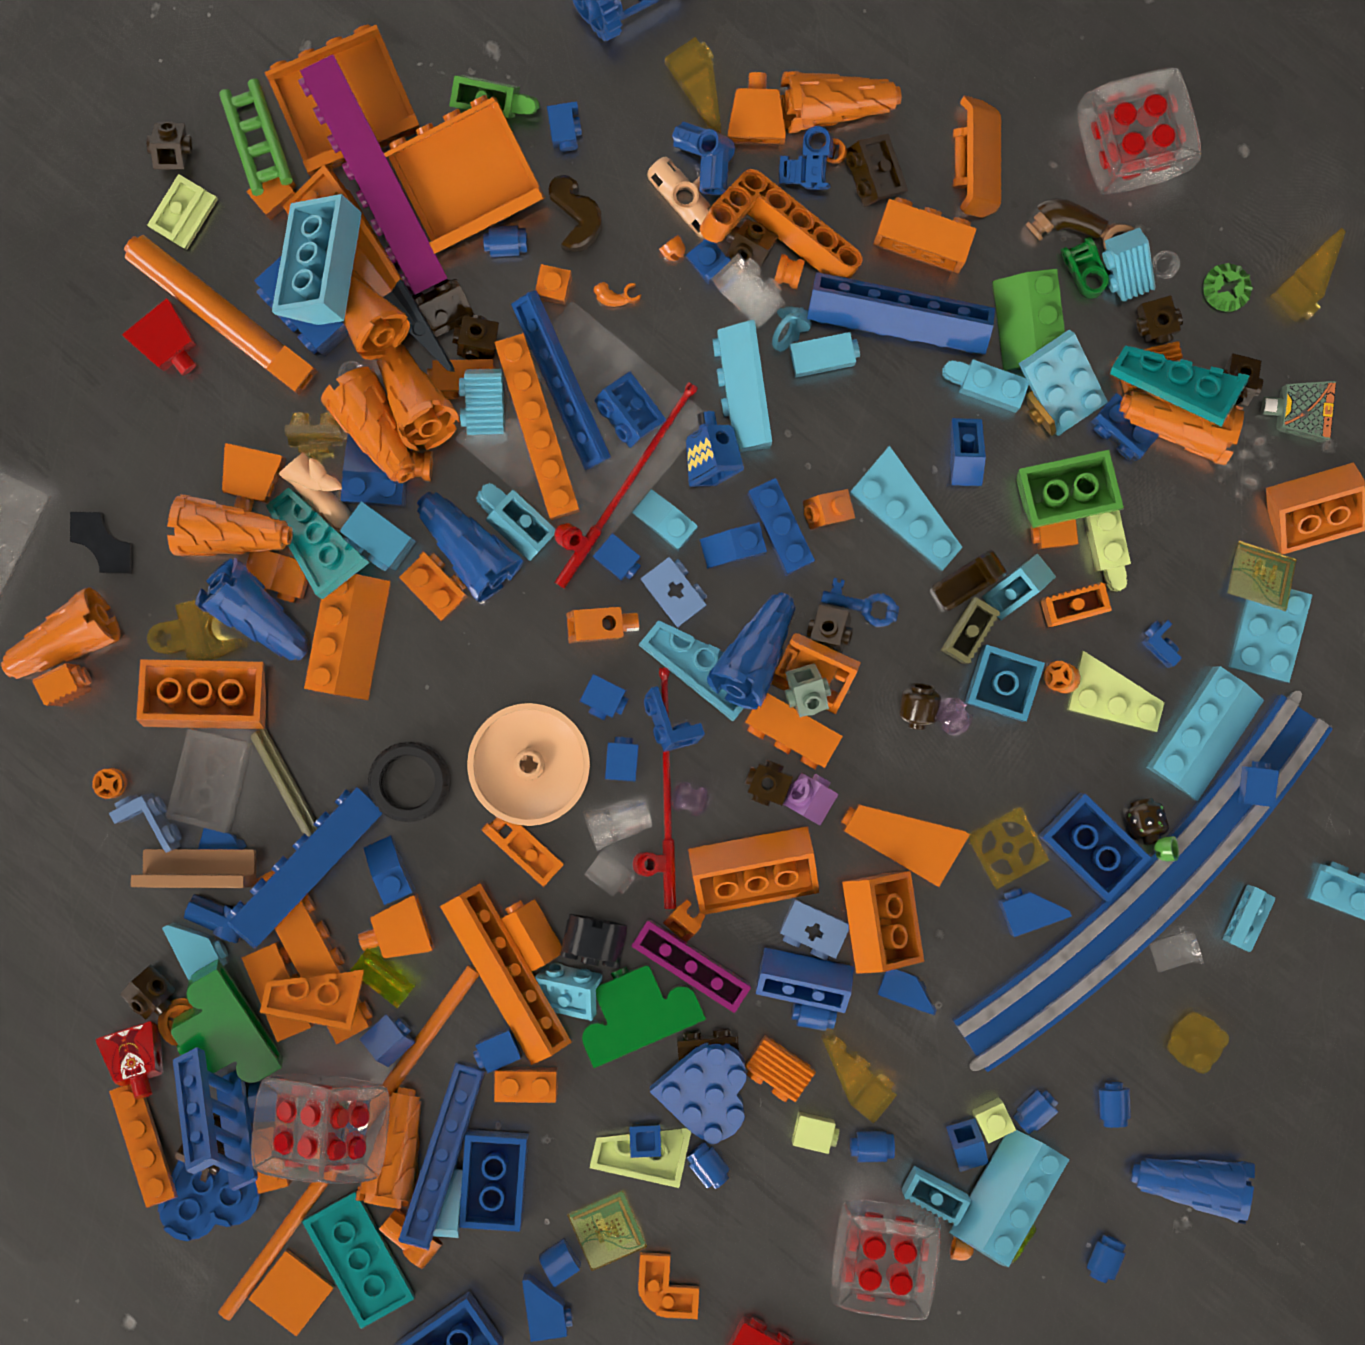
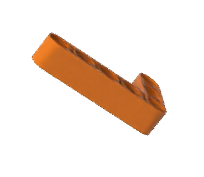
M747 169L712 205L700 225L702 236L710 242L718 243L724 240L748 214L766 229L778 235L780 241L820 273L851 279L863 261L862 255L857 248L763 173L754 169Z

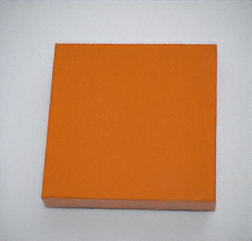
M286 1249L248 1300L297 1336L335 1285L290 1250Z

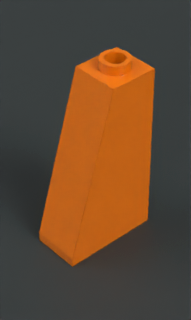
M857 804L855 809L849 807L841 820V823L845 824L842 829L843 831L938 887L941 885L970 835L963 830Z

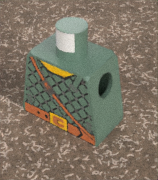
M1336 382L1286 384L1281 387L1279 398L1263 397L1261 413L1277 416L1276 429L1278 431L1317 442L1328 441L1331 439Z

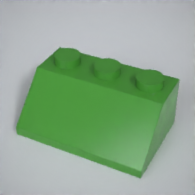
M1057 269L1025 272L992 281L1004 371L1020 370V362L1065 333Z
M1109 450L1021 468L1018 471L1016 481L1024 511L1032 528L1124 508Z

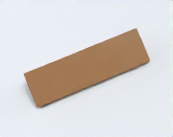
M163 849L143 850V874L131 875V887H254L257 883L256 850L175 849L166 853Z

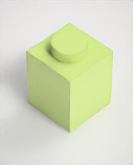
M999 1097L971 1110L988 1143L1016 1131L1005 1105Z
M798 1111L792 1144L793 1146L829 1154L830 1146L836 1147L839 1129L835 1128L834 1119Z

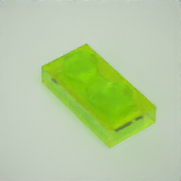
M368 948L350 970L353 972L364 969L363 981L396 1008L402 1004L415 987L406 977L396 972L380 956L374 954Z

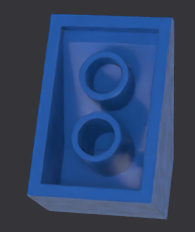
M348 434L342 472L341 501L345 504L359 505L362 501L366 505L406 508L407 481L404 483L391 481L385 472L360 449Z

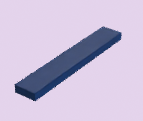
M537 290L530 291L511 305L586 471L611 458L538 292Z
M455 1063L398 1239L401 1243L429 1251L485 1071Z

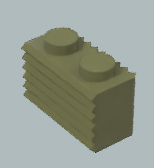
M972 598L941 648V651L962 664L972 663L971 658L975 657L974 653L978 652L977 648L981 647V642H984L983 637H987V632L991 631L990 627L994 626L993 622L997 621L996 617L1000 616V612L979 598Z

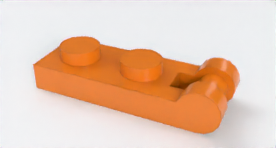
M496 817L490 824L486 823L481 829L543 887L564 865L558 857L523 825L512 824ZM507 824L512 829V832L504 838L499 831Z

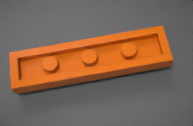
M131 1085L121 1086L109 1091L146 1208L178 1197L147 1098L134 1099Z

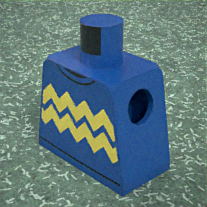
M705 411L697 414L699 430L689 435L686 439L690 487L717 486L744 470L733 427L731 425H717L715 412Z

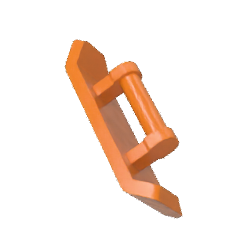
M964 95L960 104L967 110V127L953 129V138H955V179H953V188H967V196L960 205V209L964 214L984 218L995 213L1001 205V114L995 107L985 101Z

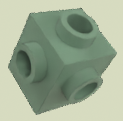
M815 663L786 672L789 689L785 690V696L789 707L795 706L799 717L815 715L820 711L829 709L827 696L831 695V690L827 679H822Z

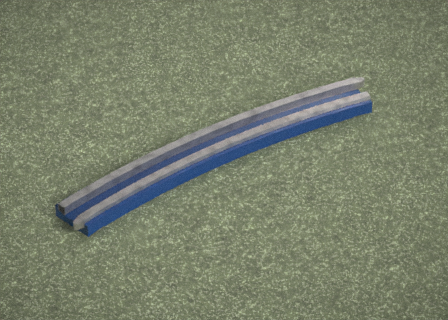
M1294 691L1288 697L1284 695L1277 696L1265 716L1229 764L1185 817L1166 836H1175L1179 846V858L1177 861H1162L1156 857L1157 851L1153 850L1149 855L1151 859L1109 902L1103 900L1032 962L973 1006L952 1019L977 1056L970 1063L972 1071L984 1068L989 1072L1082 1004L1152 943L1237 855L1287 794L1333 730L1321 719H1316L1298 707L1302 698L1301 691ZM1252 761L1271 763L1270 770L1279 771L1275 807L1238 803L1242 766L1251 767Z

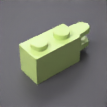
M1116 510L1083 517L1095 572L1103 571L1107 589L1116 592L1121 591L1128 584L1125 566L1131 564L1120 511Z

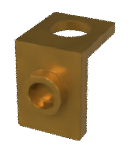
M1030 391L1026 394L1027 404L1030 409L1028 411L1029 416L1037 426L1042 424L1048 433L1053 436L1056 434L1055 421L1037 400L1033 391Z

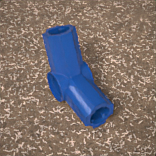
M682 122L679 126L675 127L673 132V146L701 156L699 192L722 195L727 190L728 162L732 159L735 152L733 141L713 129H704Z

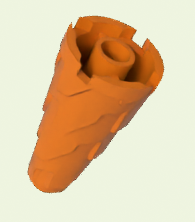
M786 71L781 79V87H788L785 94L780 95L785 130L788 129L787 133H799L801 130L814 126H832L838 124V122L856 120L869 115L890 113V110L895 109L896 105L901 104L902 99L900 86H895L894 82H889L888 79H870L825 73H803L799 71Z
M402 344L396 348L391 345L384 350L386 355L378 358L377 364L382 374L399 437L409 449L419 451L416 445L424 444L426 450L437 447L448 440L457 428L454 422L455 420L459 422L458 414L451 402L435 387L428 375L420 369L404 345L402 346Z
M359 367L336 378L339 386L334 390L331 384H329L321 396V401L327 411H329L343 430L353 438L360 449L385 472L391 481L404 483L414 476L415 463L407 447L399 437L397 424L387 401V395L373 368L370 370L369 367Z
M1133 390L1130 395L1124 394L1119 411L1124 412V418L1130 420L1131 424L1159 434L1158 437L1185 447L1184 450L1210 459L1220 465L1227 464L1233 452L1226 450V448H1230L1232 444L1237 445L1244 420V410H1242L1244 407L1235 404L1221 427L1145 390Z
M181 494L172 503L167 527H174L175 534L167 535L170 551L175 556L183 557L283 550L286 545L291 544L293 537L292 527H289L284 520L244 511V508L216 504V501Z
M90 587L77 592L67 603L45 617L46 621L27 633L23 640L5 652L1 662L4 673L8 677L13 676L18 679L36 672H43L64 661L75 660L89 652H95L117 642L120 639V628L115 615L109 618L106 611L111 609L110 606L96 590Z
M398 1087L397 1093L392 1092V1096H389L381 1127L376 1135L372 1152L365 1166L361 1185L358 1186L356 1201H364V1203L397 1209H401L402 1206L407 1207L408 1205L409 1208L419 1176L418 1131L422 1101H420V1097L415 1096L416 1090Z

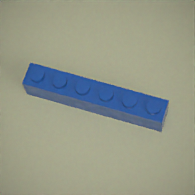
M816 272L807 319L823 324L829 323L844 326L848 329H859L874 332L878 335H889L904 338L908 341H919L934 344L938 347H950L964 350L968 353L986 355L994 326L995 308Z
M358 787L352 792L346 789L334 801L338 807L331 814L325 811L314 822L313 825L317 829L309 837L304 833L293 844L292 847L296 851L288 859L283 855L273 865L271 870L274 874L266 882L261 878L249 891L253 895L246 904L240 900L228 913L231 920L227 925L253 949L272 932L383 814L379 811V807H376L373 801Z

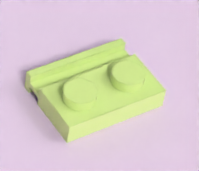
M178 174L147 226L187 250L218 198Z

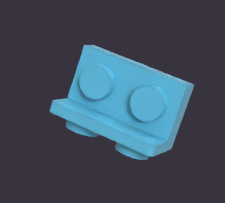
M1333 861L1330 866L1320 864L1307 898L1365 920V874L1360 872L1358 877L1348 874V867Z
M1247 885L1222 940L1251 952L1275 902V897L1257 887Z
M547 963L536 975L535 979L555 1013L590 1021L597 1015L596 988L602 982V974L591 972L588 969L564 966L561 963Z

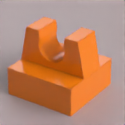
M688 900L678 906L663 922L665 926L685 942L697 933L706 916L702 912L695 918L687 914V909L691 906Z

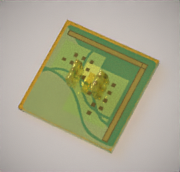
M1239 541L1227 593L1286 611L1297 559Z
M620 1191L567 1215L591 1271L647 1247L624 1191Z

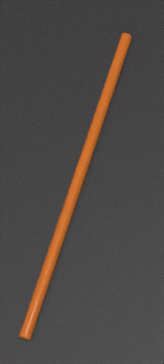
M470 965L466 967L414 1039L415 1043L404 1053L367 1104L366 1109L369 1111L368 1123L360 1128H355L352 1125L341 1141L345 1142L346 1137L350 1133H356L361 1137L365 1135L387 1104L389 1096H392V1092H396L479 977L476 969ZM346 1152L342 1159L331 1161L328 1158L325 1165L330 1166L328 1164L330 1162L344 1163L349 1155ZM328 1167V1173H318L222 1305L218 1311L220 1316L228 1321L233 1318L338 1171L329 1170L330 1167Z

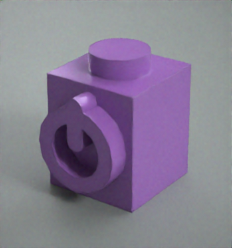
M801 773L798 779L790 785L783 805L821 825L838 794L828 788L831 782L821 776L814 774L813 778H810Z

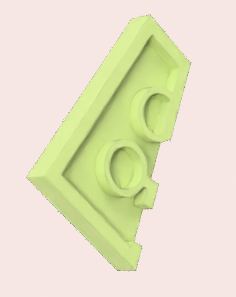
M1082 651L1077 668L1081 676L1080 684L1074 692H1071L1067 710L1157 732L1165 702L1085 651Z
M687 1128L660 1131L661 1157L631 1158L630 1134L598 1137L595 1141L590 1168L679 1188L691 1132Z

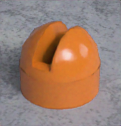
M833 138V157L827 158V161L831 164H839L847 156V147L841 140ZM836 145H840L838 157L834 159Z
M677 235L660 247L659 250L667 260L678 261L679 257L684 256L686 247L680 236Z
M954 1236L950 1248V1258L959 1261L971 1258L974 1248Z

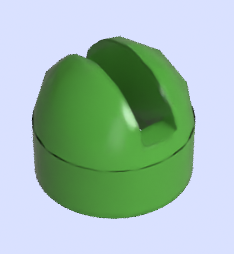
M1175 836L1161 838L1155 843L1154 850L1157 851V858L1167 862L1178 860L1179 846Z

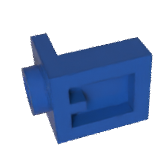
M705 239L686 254V258L708 285L714 280L720 283L731 273L729 268L732 266L733 261L729 256L726 257L714 242Z
M1157 620L1145 631L1148 637L1142 643L1167 668L1174 667L1182 659L1177 653L1179 648L1169 638L1166 637L1164 640L1161 638L1172 623L1169 620H1164L1161 623Z

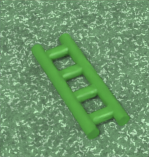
M251 79L247 83L250 91L232 97L229 89H223L219 92V96L251 192L254 196H258L264 192L262 186L264 182L279 177L282 185H289L293 179L258 79ZM254 102L258 116L241 121L237 108ZM262 127L266 141L249 146L245 133ZM271 152L275 165L257 171L253 158Z

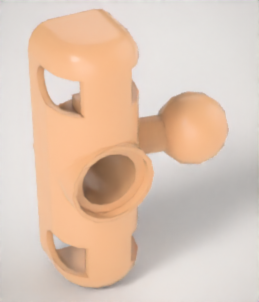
M662 157L658 159L648 170L647 177L695 234L705 239L701 232H698L692 225L695 219L701 225L712 207L699 192L700 176L691 183L670 158ZM655 173L663 181L660 186L652 179ZM681 190H687L692 194L693 201L689 204H681L677 200L676 194Z

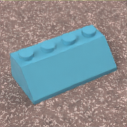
M342 194L290 204L272 312L275 315L316 325L344 321L362 212Z
M750 320L718 329V338L712 339L714 356H720L722 368L717 369L719 387L725 386L726 398L721 399L723 417L729 416L730 425L734 429L740 452L768 449L772 444L755 320Z
M1221 666L1212 667L1146 768L1198 801L1255 716L1264 699L1245 682Z
M1018 1130L1004 1136L969 1196L971 1202L962 1220L957 1226L953 1224L949 1233L998 1264L1009 1267L1070 1159Z

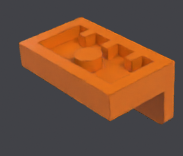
M423 551L419 555L420 557L399 578L440 621H443L468 597L463 591L466 586L455 574L449 577L442 570L445 563L434 552L428 555Z

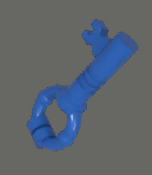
M838 578L833 579L832 586L834 588H832L831 592L823 591L822 603L860 611L865 619L875 627L888 626L892 622L897 621L900 607L896 605L891 597L884 593L873 594L864 600L846 597L842 595L841 590L844 587L845 580L841 579L839 583L837 582ZM880 601L888 604L885 619L880 620L871 615L873 602Z

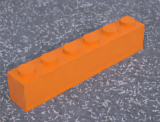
M522 333L496 341L494 343L549 518L553 521L578 513L580 509L525 335Z
M270 871L257 878V882L261 878L267 882L274 872ZM307 893L274 929L300 977L345 973L341 966L345 963L337 947L332 949L327 939L330 937V933L322 920L317 921L313 913L316 907ZM358 999L352 1031L327 1026L336 1045L370 1027L373 1024L370 1020L373 1017V1013L366 1001L361 1003L360 999Z
M481 883L441 905L443 913L530 1064L533 1065L551 1057L572 1043Z

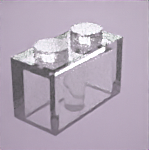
M738 253L712 280L718 290L750 320H755V325L760 328L786 303L780 295L783 289L771 276L766 280L760 274L763 270L752 258L746 261Z

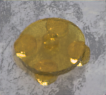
M1191 1012L1174 1026L1167 1049L1181 1064L1204 1074L1211 1069L1212 1064L1221 1056L1223 1048L1229 1042V1036L1213 1020L1201 1016L1199 1013Z

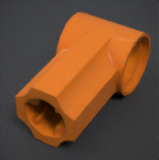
M396 1208L379 1230L403 1249L404 1256L411 1263L423 1269L443 1246V1243L437 1236H433L428 1251L399 1242L398 1239L406 1215Z

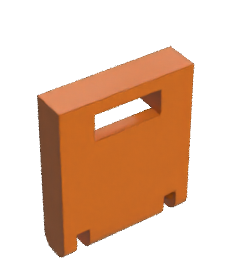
M793 634L776 668L771 684L785 691L789 689L786 676L787 671L815 663L822 679L826 678L829 685L833 677L844 682L839 692L830 689L831 695L827 696L829 709L826 710L836 714L858 672L861 662L801 634Z

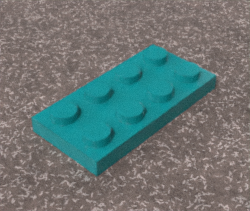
M357 1190L303 1219L302 1223L358 1325L362 1329L414 1300L416 1296L364 1202L355 1200Z

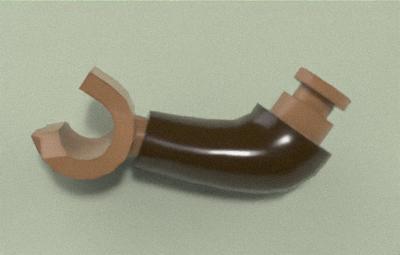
M1059 198L1046 200L1039 204L1037 208L1040 212L1033 217L1035 221L1032 224L1030 222L1025 224L1039 241L1043 239L1041 235L1044 232L1048 234L1054 228L1058 232L1061 229L1068 228L1096 239L1100 237L1102 238V246L1105 251V240L1112 238L1117 232L1122 231L1126 233L1134 230L1132 226L1127 224L1113 223L1109 225L1108 220L1072 201Z

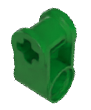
M1087 237L1083 243L1072 248H1062L1061 255L1063 261L1071 273L1080 294L1088 299L1099 297L1108 285L1109 277L1093 239ZM1089 276L1098 278L1100 287L1097 289L1090 288L1086 284V278Z

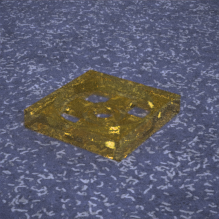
M1021 807L970 833L968 837L971 846L996 890L1050 861ZM1002 823H1018L1024 827L1025 831L1015 837L1008 836ZM991 830L997 842L995 848L983 854V839L986 833ZM1005 842H1010L1013 845V851L1010 854H1005L1002 851V845ZM1032 842L1034 846L1033 858L1029 864L1024 866L1018 853L1021 847ZM1002 858L1008 861L1013 872L1009 875L1000 874L992 870L990 864Z

